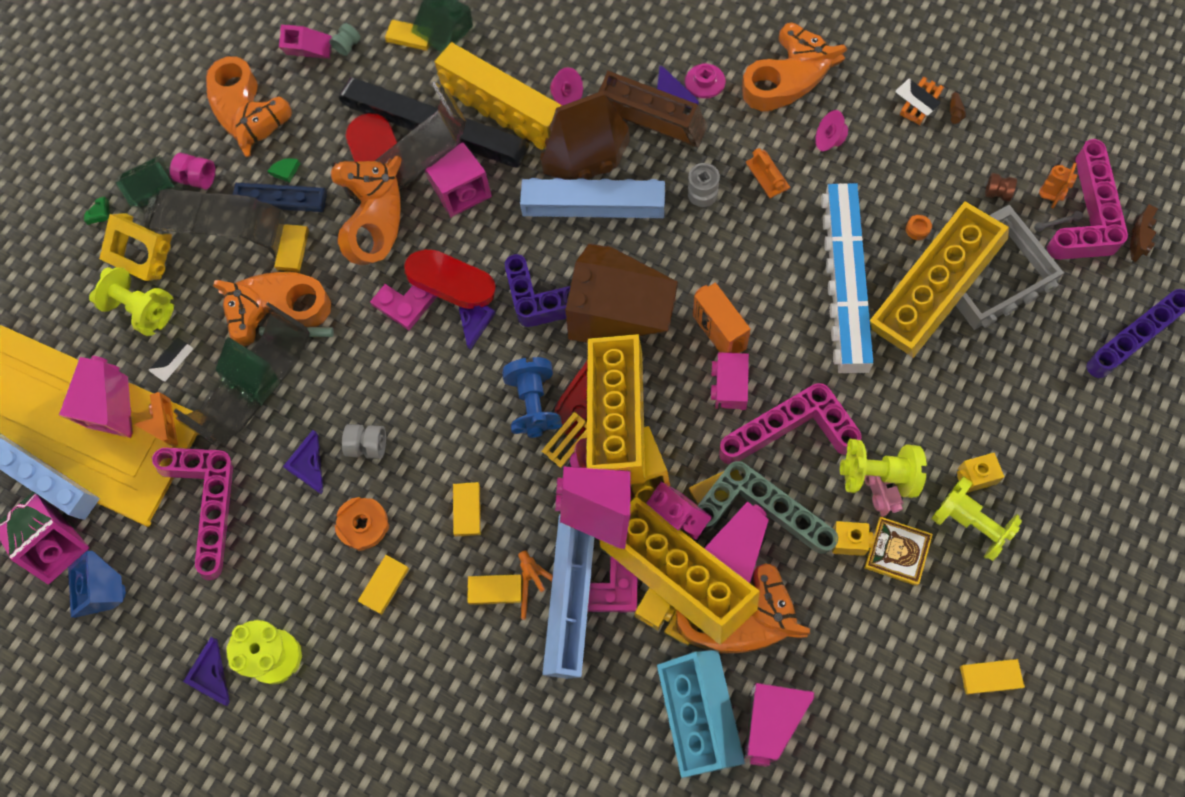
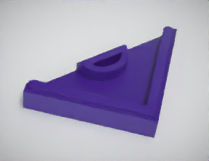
M659 66L657 89L696 103L699 106V100L663 66Z
M480 305L474 306V309L459 307L466 345L469 349H472L496 314L495 310L488 306L481 308Z
M312 430L283 467L319 494H322L323 482L318 434Z
M210 637L183 682L217 702L228 706L230 701L218 640Z

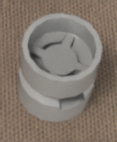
M700 163L691 168L688 177V198L693 205L707 207L712 205L718 198L720 174L715 166L709 163Z
M347 424L345 426L342 436V451L345 457L359 458L364 454L366 458L382 459L386 447V431L384 426L368 425L366 429L363 425Z

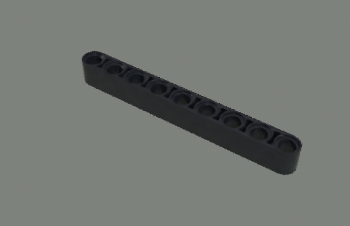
M353 77L348 79L338 96L340 102L351 109L365 114L381 115L392 124L453 146L464 143L470 152L510 167L518 168L529 149V144L518 136Z

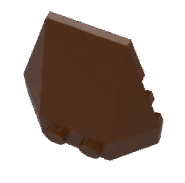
M603 91L556 108L549 128L551 134L549 138H546V149L540 156L542 171L546 175L564 180H577L579 178L589 180L591 177L609 173L618 167L630 141L629 127Z
M588 244L575 263L565 310L568 339L588 343V339L637 334L644 336L668 332L679 282L613 247Z

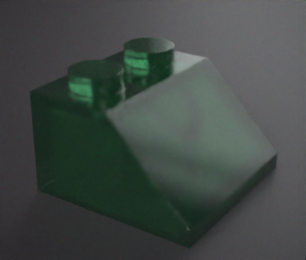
M423 0L411 32L427 41L428 45L442 53L451 42L457 44L473 27L471 8L458 0Z
M161 155L119 174L115 182L130 207L137 205L138 208L150 203V198L156 195L163 197L171 193V188L174 187V181L171 179Z
M228 337L225 340L215 370L221 378L219 382L230 390L235 388L240 391L239 395L250 403L255 401L262 405L280 383L270 363Z

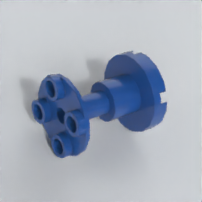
M532 357L533 362L527 363L526 358L518 359L503 367L504 383L517 387L519 399L525 400L527 415L519 417L511 423L513 434L527 433L529 438H536L542 436L543 431L562 427L559 414L542 412L540 397L544 395L542 382L550 379L553 375L551 361L541 357Z

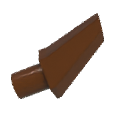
M957 92L951 95L949 110L953 124H958L966 118L965 108Z

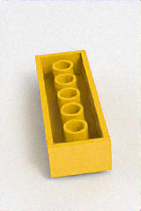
M451 42L434 61L442 90L447 95H453L460 99L464 105L477 109L484 117L489 116L496 120L501 127H508L513 130L520 138L530 140L537 148L541 150L546 149L545 140L550 137L551 131L549 128L555 110L562 105Z
M964 201L870 319L872 331L914 358L1008 240L1009 227Z
M639 334L588 339L587 468L630 471V484L645 483L643 363Z
M638 497L630 502V519L625 549L617 548L599 540L600 547L720 645L758 610L760 593L758 589L680 529L674 528Z

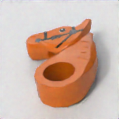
M795 23L785 24L780 30L779 42L787 49L789 59L757 60L748 66L742 83L744 101L751 108L759 111H772L793 103L811 91L823 79L831 67L845 60V57L841 54L847 51L846 46H829L821 36L813 34ZM761 80H768L776 84L777 87L764 91L755 87L754 84Z
M239 57L222 58L208 69L206 77L207 97L212 111L225 131L238 141L245 157H250L251 147L254 142L267 139L278 127L290 119L292 114L291 107L282 97L273 98L268 102H253L258 83L247 62ZM241 77L236 84L228 87L224 86L231 78Z
M395 156L393 159L389 158L387 163L377 161H344L332 167L331 178L333 183L349 188L361 201L357 211L339 230L338 245L341 253L351 263L366 265L383 260L390 252L397 238L400 222V194L396 174L401 164L399 156ZM360 227L367 229L373 237L374 245L369 254L358 246L356 234Z
M296 272L265 273L236 283L215 280L213 283V287L219 289L218 293L224 295L223 308L230 338L236 345L241 347L254 343L257 325L267 313L274 314L295 327H317L324 323L331 312V300L321 283L313 277ZM302 295H316L315 303L308 310L301 312L293 310L295 301Z
M767 563L757 566L753 571L754 587L760 591L758 610L721 645L706 633L694 630L689 625L687 618L678 610L676 612L677 630L689 644L708 651L716 650L719 653L751 652L771 646L786 637L806 638L810 635V628L797 623L793 603L779 571L775 566Z

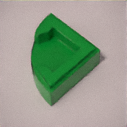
M294 158L282 159L274 163L268 169V173L273 177L291 182L300 166V162Z
M105 196L94 201L95 204L89 211L85 212L84 222L87 225L109 219V200Z

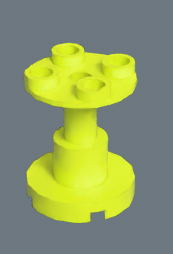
M110 267L105 268L100 274V280L96 284L95 289L89 295L90 302L94 303L95 307L102 312H109L121 303L124 304L126 311L132 314L131 323L133 329L145 336L156 334L153 331L157 328L162 330L170 320L174 310V304L170 303V299H173V296L161 288H154L145 294L141 291L131 292L129 291L131 277L127 270L120 267L113 269Z
M850 439L847 444L846 459H842L840 462V474L845 475V489L849 493H857L864 483L865 475L880 476L882 482L895 483L902 497H918L926 481V473H921L922 466H927L926 456L921 446L906 444L901 448L898 457L884 456L882 461L867 459L863 442Z
M963 476L931 519L938 525H941L950 516L966 528L971 524L993 540L984 558L994 561L1003 549L1004 539L1006 538L1010 541L1020 529L1018 526L1022 520L1016 514L1003 528L981 512L983 506L966 495L973 482Z
M260 620L246 622L235 627L227 646V659L232 670L242 676L254 677L262 683L272 685L287 681L298 670L302 659L301 646L295 637L284 630L275 628L269 622Z

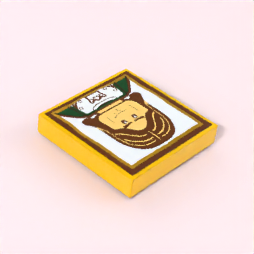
M880 517L874 533L873 547L869 550L864 568L918 586L933 534Z

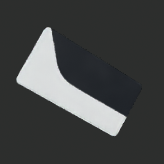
M908 79L896 90V93L927 116L941 104L939 100L911 79Z
M176 338L149 371L165 382L190 354L193 347L180 338Z

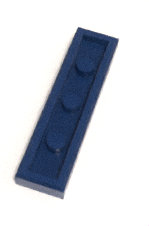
M235 182L231 204L233 207L324 212L327 190L326 188Z

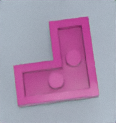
M384 284L370 303L373 307L410 331L437 296L415 286H412L403 296Z
M611 557L610 583H590L587 612H635L637 609V577Z

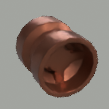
M991 173L986 186L985 197L994 198L996 196L1000 197L1002 201L1010 202L1015 192L1017 178H1002L1000 174Z

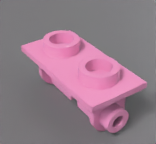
M865 475V483L871 487L873 493V505L880 512L881 517H885L891 510L892 513L903 510L901 505L904 503L897 486L887 488L886 485L891 483L882 482L880 476Z

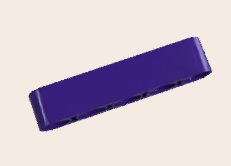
M1176 289L1100 348L1087 362L1086 367L1089 374L1096 378L1106 377L1185 313V290ZM1118 345L1123 347L1125 351L1121 350ZM1099 360L1104 361L1107 366L1101 364Z

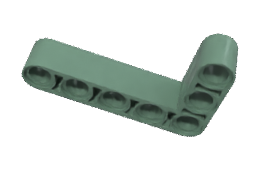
M740 461L733 462L726 468L698 504V507L703 511L710 512L713 516V520L708 522L703 529L705 531L712 529L736 497L740 495L752 505L760 506L768 517L819 554L830 552L838 542V535L832 527ZM734 470H739L744 474V479L735 481L731 478L730 473ZM754 486L763 487L766 492L765 496L756 497L752 493V488ZM723 490L728 494L729 499L725 502H719L715 499L714 493ZM775 502L784 503L787 507V512L783 514L776 512L773 504ZM797 518L806 519L809 528L806 530L799 529L795 524V520ZM818 535H827L830 538V546L820 545L817 540Z

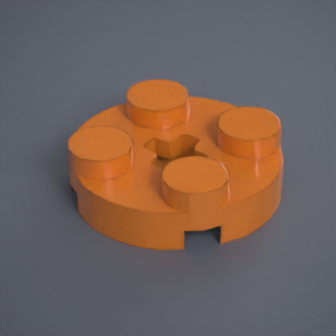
M352 498L339 508L336 515L335 532L338 538L348 547L358 551H363L377 545L389 530L386 511L376 500L371 498ZM358 518L368 519L365 528L356 529Z

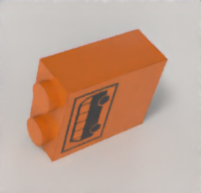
M715 282L710 286L705 285L698 289L694 295L693 317L720 353H741L746 350L751 328Z

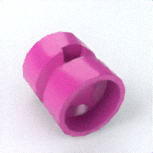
M177 153L171 161L170 176L174 182L185 185L190 184L193 187L206 190L214 181L215 165L213 161Z

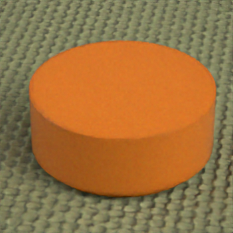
M924 215L912 216L906 225L907 235L914 240L927 238L932 229L931 221Z

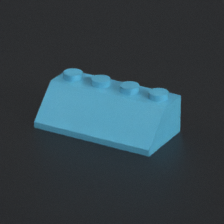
M697 651L658 664L657 668L681 778L745 764L719 651Z

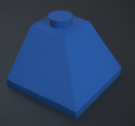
M86 551L68 567L71 618L111 610L123 602L125 586L122 585L121 575L93 551Z

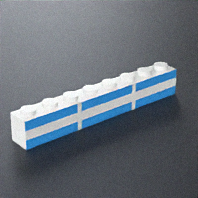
M857 183L828 184L826 193L821 196V206L826 208V215L823 216V229L827 230L828 236L825 237L824 246L825 251H829V258L826 260V271L831 273V281H828V295L833 297V303H830V318H834L835 326H832L831 337L832 341H836L837 348L833 351L834 365L838 364V373H869L873 365V352Z

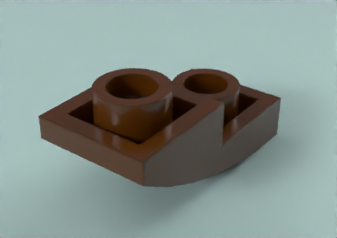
M1150 204L1140 214L1133 228L1130 255L1131 260L1135 262L1142 254L1147 256L1155 245L1152 239L1156 231L1152 230V227L1157 221L1153 217L1158 208Z

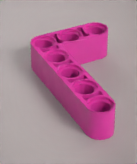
M1091 139L1085 142L1076 157V166L1091 226L1059 229L1047 245V252L1054 259L1114 255L1128 238L1106 146L1098 139Z
M817 383L725 436L720 443L719 456L726 464L741 461L812 418L817 422L836 451L842 455H847V444L843 442L841 437L848 436L851 439L861 440V432L832 391L826 385ZM819 395L824 401L816 402L812 396ZM799 408L803 414L795 415L790 409ZM833 415L839 422L832 423L828 421L827 416ZM776 420L781 424V427H771L768 422ZM755 433L760 439L752 441L747 438V434ZM729 445L734 446L738 452L734 454L727 453L725 447Z
M160 448L153 454L152 463L161 476L204 479L195 568L203 579L214 580L220 576L223 569L233 474L231 459L226 452L221 450ZM166 458L173 459L169 466H160L162 460ZM196 459L200 461L199 465L195 468L187 467L188 462ZM218 461H225L227 463L222 469L213 468L214 464ZM216 485L224 487L223 491L219 494L210 493L211 489ZM211 511H221L219 518L215 520L208 518V514ZM208 536H218L219 539L216 544L210 546L205 544ZM210 560L216 562L213 570L208 572L202 570L205 562Z

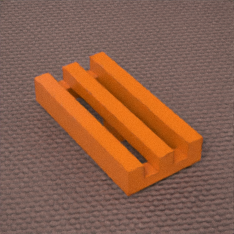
M925 77L918 84L921 88H925V91L929 94L933 92V97L938 99L944 89L942 85L939 87L935 86L936 83L933 81L927 82ZM907 101L901 109L900 115L921 125L927 115L921 113L919 117H916L915 115L918 112L916 107L913 108L911 113H908L907 111L912 104Z

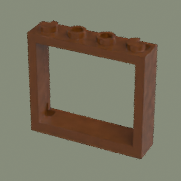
M607 70L599 92L603 91L622 119L699 148L708 126L698 104ZM686 106L692 108L690 115L683 114Z

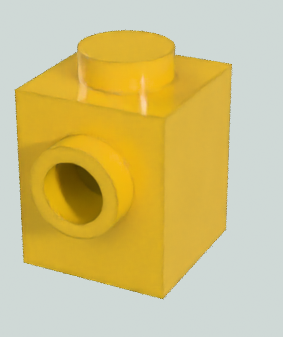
M995 453L966 460L958 467L957 471L959 481L964 476L973 482L967 493L997 485L1005 477Z
M836 521L832 527L838 535V542L832 549V554L865 556L869 548L873 547L874 535L873 532H869L868 523Z
M649 587L635 611V618L659 631L664 620L669 622L676 609Z

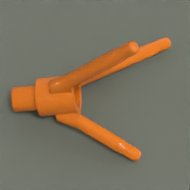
M522 551L518 554L523 571L521 619L525 620L529 581L533 579L539 591L543 592L544 587L538 576L542 575L552 581L553 575L537 564L527 551Z

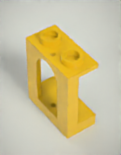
M126 213L110 214L99 259L115 267L124 268L130 274L144 281L161 279L165 271L167 254L171 248L172 234L155 233L132 222L133 216ZM129 236L144 243L148 249V259L142 265L124 257Z

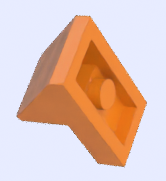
M160 392L150 394L151 404H149V412L153 418L135 423V425L173 447L178 446L171 399Z

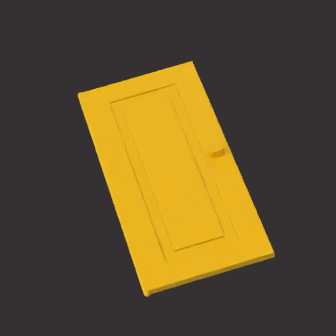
M0 325V433L99 497L98 504L149 527L151 519L174 479L173 477L161 476L152 463L153 454L160 448L190 449L206 417L171 401L178 446L173 447L135 425V423L153 418L149 412V404H151L150 394L153 393L128 382L133 432L131 438L85 428L60 416L59 413L79 360ZM166 458L162 460L160 466H169L173 459Z

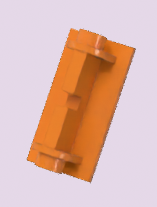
M761 148L754 150L752 153L754 155L753 158L745 163L769 199L790 189L789 184L767 152L761 150Z
M1074 163L1071 169L1063 165L1053 167L1047 180H1045L1040 188L1039 194L1041 198L1053 201L1051 208H1054L1059 200L1063 201L1068 189L1073 187L1077 178V174H1074L1077 163Z

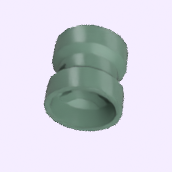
M344 23L339 28V33L333 35L329 42L338 53L347 56L351 52L352 46L360 41L361 36L355 28Z

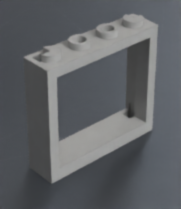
M1010 205L989 216L1009 227L1008 235L1043 280L984 313L979 311L967 293H965L956 304V307L974 330L982 325L984 328L992 325L997 320L996 317L1002 314L1005 316L1010 315L1023 302L1026 305L1038 298V294L1044 290L1046 293L1051 292L1059 285L1057 282L1064 274Z

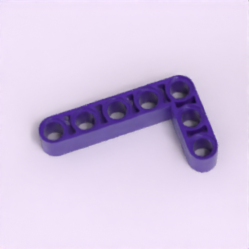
M519 254L509 256L505 261V269L519 323L525 327H533L566 319L565 310L570 286L534 294L525 258ZM517 267L522 268L521 270L516 272L512 271L514 268ZM522 288L527 289V290H526L525 292H523V293H518V292H517L519 289H522ZM549 304L557 305L553 309L546 308ZM525 310L533 311L528 315L522 314Z

